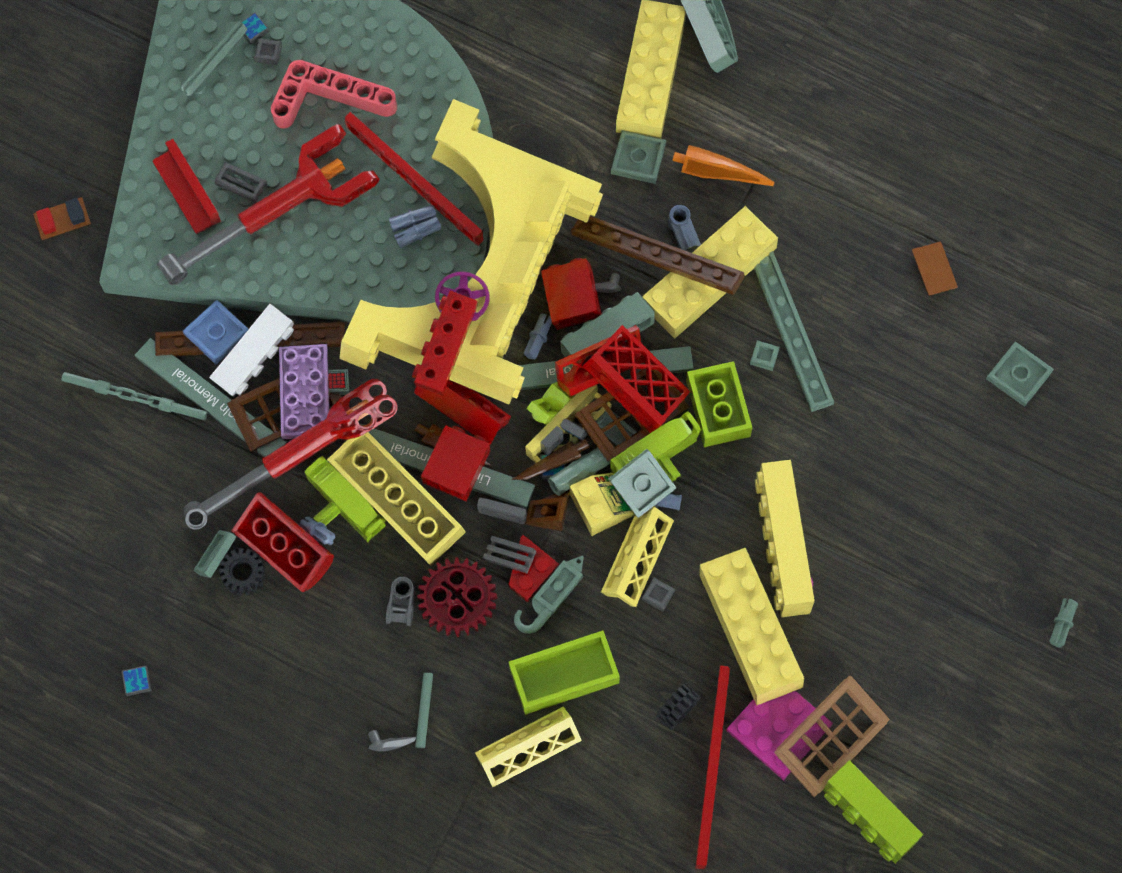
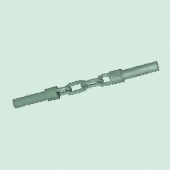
M64 372L62 375V381L93 389L97 393L117 395L119 398L148 404L165 412H176L204 421L207 418V411L178 404L171 399L137 393L132 389L113 386L106 381H96ZM123 391L132 393L131 397L124 396L121 394ZM138 396L147 398V400L139 399ZM154 400L160 401L159 405L153 404Z

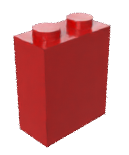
M576 258L571 260L570 263L563 265H551L541 271L551 321L557 330L594 320L601 316L602 313L592 267L586 258Z
M445 425L421 475L422 483L467 502L490 453V444L481 436L474 435L472 437L465 434L466 432L460 427L452 426L451 428Z

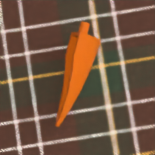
M689 145L686 155L675 152L672 161L682 163L681 172L701 178L732 180L768 186L774 185V181L757 171L702 148Z

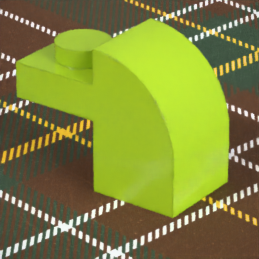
M555 382L551 384L542 398L532 401L527 409L532 413V417L536 421L547 425L575 395L570 397Z

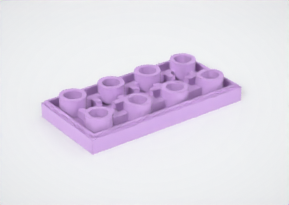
M327 344L279 347L282 439L296 438L326 419L329 413Z

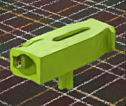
M687 411L680 418L669 421L611 459L610 469L615 474L640 453L648 449L673 482L681 474L670 458L697 442V437L701 432L700 426L690 412ZM689 420L693 425L692 431L685 421Z
M323 456L319 457L306 469L305 475L307 480L329 502L313 518L316 522H321L326 526L338 514H341L367 542L386 526L384 523L386 520L373 509L371 504Z

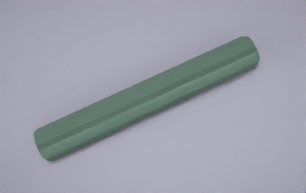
M237 21L183 82L180 89L186 95H192L246 33L247 28L242 22Z

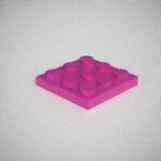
M796 691L756 705L753 699L727 728V732L784 781L791 771L774 752L816 708ZM824 715L820 718L828 728L833 725ZM815 723L805 734L816 744L825 732ZM800 738L790 750L801 761L811 748Z

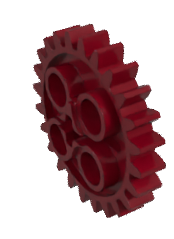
M456 557L454 564H451L447 558L445 561L446 566L443 567L437 562L438 570L434 571L429 568L428 571L431 577H422L426 585H419L418 587L419 591L424 593L417 595L418 601L423 602L418 605L419 610H426L422 614L423 619L431 617L428 624L430 627L437 624L436 630L438 633L445 628L446 636H449L452 630L455 631L457 637H459L462 630L469 636V628H473L478 632L477 624L480 623L486 626L484 617H493L489 609H496V604L491 601L497 599V594L492 593L496 589V585L489 584L492 581L491 575L484 577L486 573L485 567L479 571L477 570L478 562L469 566V560L466 558L464 563L460 564L458 557ZM455 576L464 578V581L459 585L451 583L452 578ZM445 582L457 596L461 594L463 602L473 608L474 611L470 612L459 599L456 598L454 600L452 592L442 586L441 583ZM473 592L481 594V598L478 601H471L468 599V596ZM438 593H444L447 597L442 602H436L434 596ZM460 609L464 612V615L458 619L453 618L451 613L454 610Z

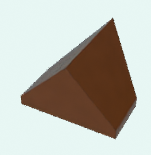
M570 489L560 496L552 494L540 500L530 501L525 524L562 531Z

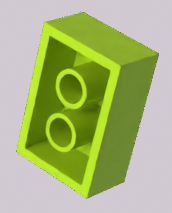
M734 361L688 371L686 383L688 390L691 391L689 394L697 423L701 429L700 435L703 446L708 447L750 437L752 424Z

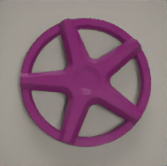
M455 272L447 275L439 282L435 291V303L438 310L440 305L439 293L448 296L450 290L472 299L485 296V303L478 313L475 312L472 321L478 320L487 310L490 301L489 290L485 282L475 274ZM460 276L457 288L450 289L443 286L450 278ZM467 276L477 280L483 289L471 291L468 288Z

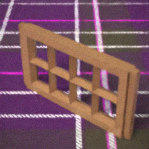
M848 676L778 746L774 754L809 793L815 797L824 789L828 780L849 760L851 761L890 719L853 677ZM845 692L858 705L848 717L836 705V702ZM831 707L843 720L833 732L820 719ZM861 709L873 722L863 734L851 721ZM815 723L828 735L818 747L805 734ZM846 725L858 737L849 749L836 737ZM800 738L813 751L803 763L790 750ZM831 740L844 753L834 764L821 752ZM816 755L829 768L819 780L806 767Z

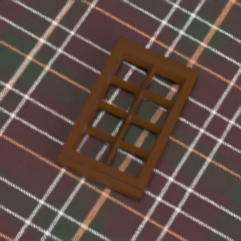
M646 369L636 373L637 380L646 378ZM651 370L654 381H662V374L658 370ZM637 385V389L640 392V394L642 396H648L642 388V386ZM659 386L660 390L654 393V397L663 394V386ZM668 386L669 397L678 398L681 395L675 387ZM609 392L575 414L608 462L650 434L635 418L642 429L630 437L620 422L630 416L631 413L627 411L617 418L607 404L614 399ZM685 400L677 406L661 426L689 408ZM603 406L613 421L600 428L591 413ZM615 425L626 439L616 447L612 445L604 432Z
M280 378L227 403L251 453L282 438L281 430H278L271 416L280 412L281 406L269 411L262 396L275 390L280 397ZM329 393V404L331 406L329 411L342 398L340 394ZM257 399L264 414L250 420L243 405ZM267 418L274 433L259 439L252 424Z

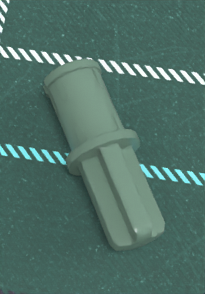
M1067 598L1062 600L1058 617L1054 619L1055 627L1050 638L1051 645L1060 648L1065 644L1069 629L1074 625L1072 621L1078 607L1076 601L1072 599L1067 600Z

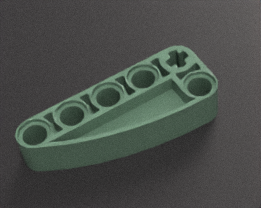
M681 0L711 68L718 73L737 62L736 46L722 1Z

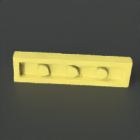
M597 385L577 393L526 445V455L532 461L537 463L541 460L538 457L542 453L540 442L556 426L562 429L560 425L564 419L572 422L576 418L575 414L586 407L594 398L598 399L602 396L598 393ZM608 402L607 404L611 408L612 404ZM602 407L599 411L591 413L596 421L606 410ZM570 434V441L572 440L576 444L580 439L575 436L572 438ZM559 445L554 451L558 450L564 445Z
M652 507L639 518L636 515L634 516L601 590L603 594L608 597H618L632 607L637 606L674 520L656 507ZM658 518L664 522L660 532H656L655 527ZM652 540L653 549L651 553L647 554L645 546L647 541ZM642 561L643 572L641 575H637L636 566L638 562ZM633 583L634 592L630 598L625 594L628 585Z
M561 707L475 752L492 787L582 740L571 716L564 707ZM570 728L573 734L572 737L564 741L558 739L561 731ZM540 742H550L547 750L543 752L536 751ZM519 753L528 754L524 762L520 764L514 763V759ZM498 764L505 765L503 773L493 777L490 769Z

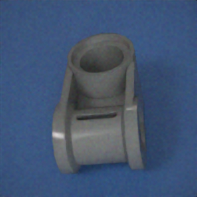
M398 577L392 582L386 612L387 624L400 622L406 623L407 626L412 625L415 589L411 580L407 577ZM407 585L410 587L409 592L405 595H399L397 593L399 586Z

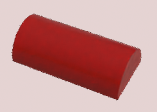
M257 493L231 530L302 593L313 587L323 577L334 559V555L262 493Z

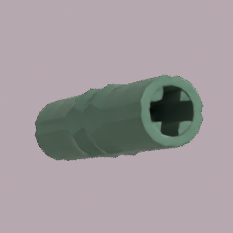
M596 448L548 478V483L553 492L560 496L568 491L571 485L595 475L599 470L609 465L610 461L608 462L601 451Z

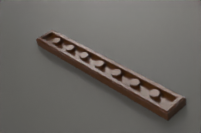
M592 216L589 217L587 223L578 219L571 229V233L575 237L732 295L735 294L745 278L744 272Z
M345 322L294 324L292 327L294 329L293 333L287 340L282 339L277 347L327 344V348L341 347V342L345 335ZM183 331L155 332L156 356L205 355L183 334Z

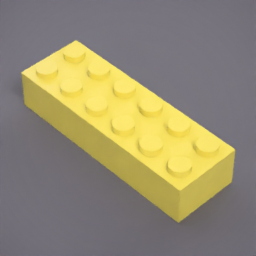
M641 0L616 119L617 133H621L624 130L662 138L686 18V11L683 6Z
M745 206L692 253L740 270L746 276L761 260L777 248L778 237ZM670 272L643 296V299L655 312V320L675 339L725 295L726 292Z
M369 432L360 437L348 439L327 459L430 566L466 533L463 527Z
M791 460L762 463L760 472H757V479H755V488L757 494L761 493V502H759L760 517H765L764 525L762 526L764 540L769 541L766 555L768 563H772V572H770L772 587L776 586V596H774L775 609L780 610L781 617L810 614L814 604V595Z
M746 548L700 564L701 580L756 705L803 688L804 676Z

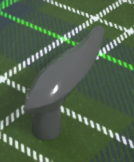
M612 273L609 282L596 283L597 292L613 293L622 290L618 285L620 275Z
M377 730L368 733L372 743L369 749L373 751L394 750L416 740V737L381 740Z

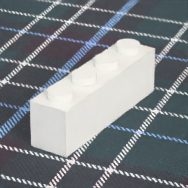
M269 304L209 378L234 398L237 394L241 396L249 386L247 384L248 380L252 376H258L264 368L262 363L266 358L271 359L279 349L277 347L282 339L287 340L293 333V321Z

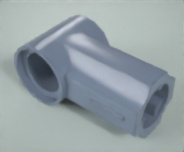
M676 205L670 210L668 226L673 231L679 248L692 253L701 243L690 219L689 209L684 205ZM681 216L684 218V221L678 222L673 217Z

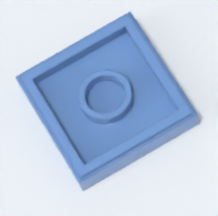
M216 300L183 330V334L211 361L217 364L236 346L249 329Z

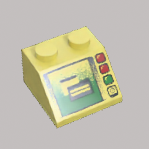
M614 473L592 475L570 486V496L591 536L635 516L608 479Z

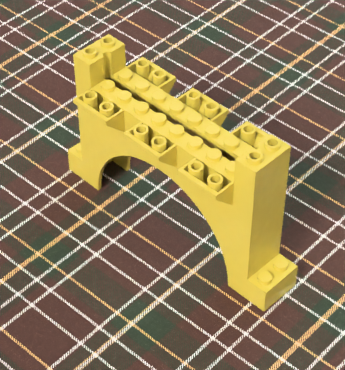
M453 99L435 137L438 144L432 159L446 165L462 177L474 191L484 209L489 227V253L475 275L481 278L487 285L490 301L485 313L478 320L471 322L449 380L510 404L512 397L517 399L525 377L521 376L524 367L503 359L510 345L514 328L524 313L529 296L536 285L540 268L552 248L564 215L567 214L586 223L590 215L595 217L603 196L599 192L602 184L478 133L481 122L478 119L479 109ZM474 278L468 282V288L471 291L483 289L482 285ZM485 296L475 299L478 301L477 313L485 303ZM360 300L342 339L339 359L367 369L369 363L374 364L378 352L382 351L415 366L416 364L421 365L424 358L421 355L425 341L430 342L433 335L430 332L434 318L439 319L441 314L436 303L417 307L395 308L375 305Z

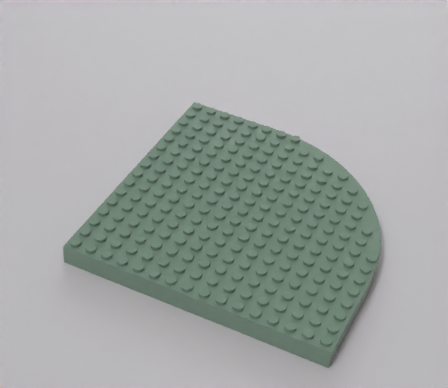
M159 0L99 281L105 293L209 306L218 300L226 308L263 312L271 304L284 315L351 322L360 300L375 305L395 308L417 307L434 303L436 288L444 277L455 272H469L472 274L478 272L487 257L490 242L487 218L474 191L456 172L432 159L438 144L435 137L453 99L479 109L478 119L481 122L478 133L493 138L489 115L481 93L467 66L451 44L431 23L399 0ZM254 12L257 13L270 31L261 38L282 42L278 65L258 63L254 60L258 40L250 44L243 35L192 95L188 96L180 89L183 82L237 21H243ZM303 60L392 89L396 96L397 111L392 116L384 117L307 92L294 123L290 127L283 129L275 125L271 113V105L289 65L293 61ZM298 73L295 76L299 77L304 75V73ZM319 80L317 83H324L326 80ZM340 87L338 90H345L347 87ZM291 92L287 96H293L296 93ZM364 93L360 97H367L369 94ZM385 100L382 104H388L391 101ZM281 112L278 116H284L287 112ZM349 112L353 113L483 231L484 241L478 246L475 245L435 209L441 229L423 237L422 241L418 240L400 249L394 235L411 227L393 232L388 218L406 213L409 209L414 211L431 204L346 128L345 116ZM340 124L346 132V136L342 139L340 145L314 160L319 169L337 158L342 161L346 170L328 180L332 186V191L363 171L373 170L380 178L375 187L343 207L327 205L318 199L309 198L253 234L250 235L245 232L187 268V277L176 285H170L157 266L159 260L164 256L174 253L178 258L238 221L237 215L256 204L215 185L214 180L225 162L267 181V186L262 189L261 196H258L257 202L296 179L299 156L303 144L330 127ZM174 139L216 208L221 222L199 234H196L153 164V159L168 152L165 142ZM226 171L227 174H229V175H231V176H233V177H235V178H239V179L243 180L244 182H246V183H248V184H251V185H253V186H255V187L258 186V184H255V183H253V182H251V181H249V180H247V179H245V178H242V177H240V176H238V175H236V174H234V173H231V172H229V171ZM222 178V180H224V181H227V182H229V183H231V184H233V185H235V186H237V187H240V188H242V189H244V190H246V191H248V192L254 193V192H252V191H249V190H247V189H245V188H243V187H241V186H239V185H236V184H234V183H232V182H230V181H228V180ZM460 276L450 278L443 286L450 289L457 288ZM467 276V280L469 282L472 279V277ZM439 293V300L442 299L444 294Z

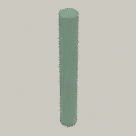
M423 673L415 744L417 748H425L433 681L432 673Z

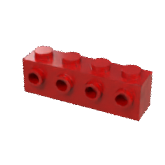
M451 290L448 296L443 295L439 305V310H442L439 319L434 318L430 328V332L433 335L430 342L425 341L421 351V355L424 356L421 365L416 364L412 378H415V386L443 396L476 312L477 300Z

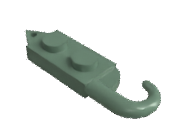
M583 556L567 562L563 560L533 597V609L539 616L531 625L522 624L520 621L522 611L518 610L516 612L514 622L519 631L527 634L535 633L555 613L583 578Z

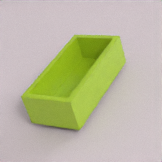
M604 631L509 661V669L525 715L619 684L620 680Z
M850 760L826 783L823 791L826 793L824 797L833 806L838 805L844 811L842 813L844 818L852 825L856 823L862 829L861 835L869 843L874 842L880 848L879 853L888 862L892 860L896 864L923 836L912 822Z

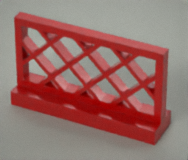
M623 325L582 366L650 433L658 429L691 392ZM620 334L627 340L628 347H618L617 337ZM604 351L613 352L614 363L607 362L601 354ZM618 352H628L629 363H619ZM634 353H641L645 358V364H635ZM620 368H630L631 380L624 379L620 375ZM636 369H646L647 380H637ZM651 370H658L662 374V381H652ZM637 385H647L648 396H642L638 392ZM653 386H663L664 397H654ZM668 386L675 387L681 395L678 398L669 397ZM654 402L665 403V413L663 415L655 409Z

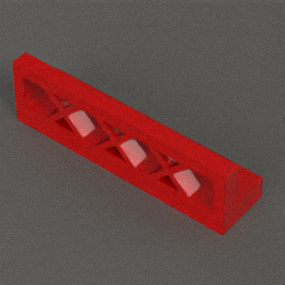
M636 325L628 328L627 330L641 342L640 329ZM621 334L617 337L618 347H628V345L623 346L626 339ZM609 338L555 362L557 384L570 397L599 384L582 366L586 357L594 355ZM613 352L607 355L601 354L607 362L614 363ZM618 352L619 363H629V353ZM634 353L635 364L645 362V358L641 353ZM574 364L570 372L564 374L563 367ZM620 368V373L630 368Z

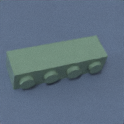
M638 292L632 296L628 295L615 307L604 310L598 318L585 322L576 332H570L565 335L560 341L561 353L567 357L609 338L621 325L626 329L636 325L640 332L654 324L655 312ZM605 351L603 355L608 354L610 351ZM593 355L587 356L583 364H585Z

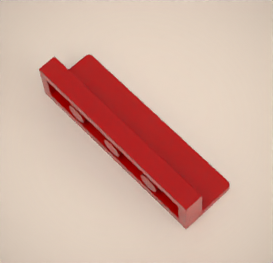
M174 139L165 142L168 152L153 159V164L196 234H199L221 222L216 208Z
M449 380L443 396L416 386L414 391L416 395L471 434L485 438L489 444H492L498 430L507 425L511 418L509 414L475 390Z

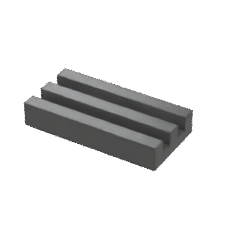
M227 162L224 163L214 180L215 185L254 203H257L258 196H261L263 192L262 189L267 186L266 180ZM226 171H229V172H231V173H234V174H236V175H238V176H240V177H242V178H245V179H247V180H249V181H251V182H253V183H255V184H258V186L255 187V186H253V185H251V184H248V183L244 182L243 180H241V179H239V178H235V177H233V176L227 174ZM222 178H223V179H226V180H228V181H230V182H232V183H234V184H236V185H239V186H241V187H243V188H245V189H247V190H249V191H252V192H254V193L248 192V191H246V190H244V189H242V188H240V187H237V186H235V185H233V184H231V183H229V182H227V181H224V180H222Z
M479 497L477 509L480 514L522 525L525 524L527 517L526 509Z
M492 536L490 539L492 543L491 545L488 544L487 554L484 553L483 558L486 561L528 573L537 551L534 548ZM497 545L514 549L529 555L527 557L518 553H514L502 548H498ZM494 552L524 561L525 565L493 556Z

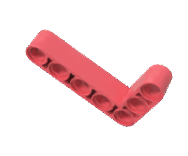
M303 60L293 61L289 65L271 105L274 123L277 127L283 129L290 127L294 123L307 92L384 117L392 116L397 111L396 96L392 89ZM298 73H304L302 76H295ZM319 80H326L324 83H317ZM340 87H347L345 90H338ZM291 92L296 93L293 96H287ZM364 93L369 94L367 97H360ZM385 100L391 101L388 104H382ZM281 112H287L284 116H278Z

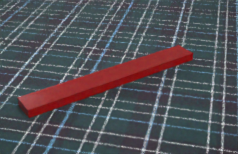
M349 112L345 116L346 128L477 246L484 241L483 231L353 113Z
M720 666L695 866L696 869L703 870L706 868L730 673L728 666Z

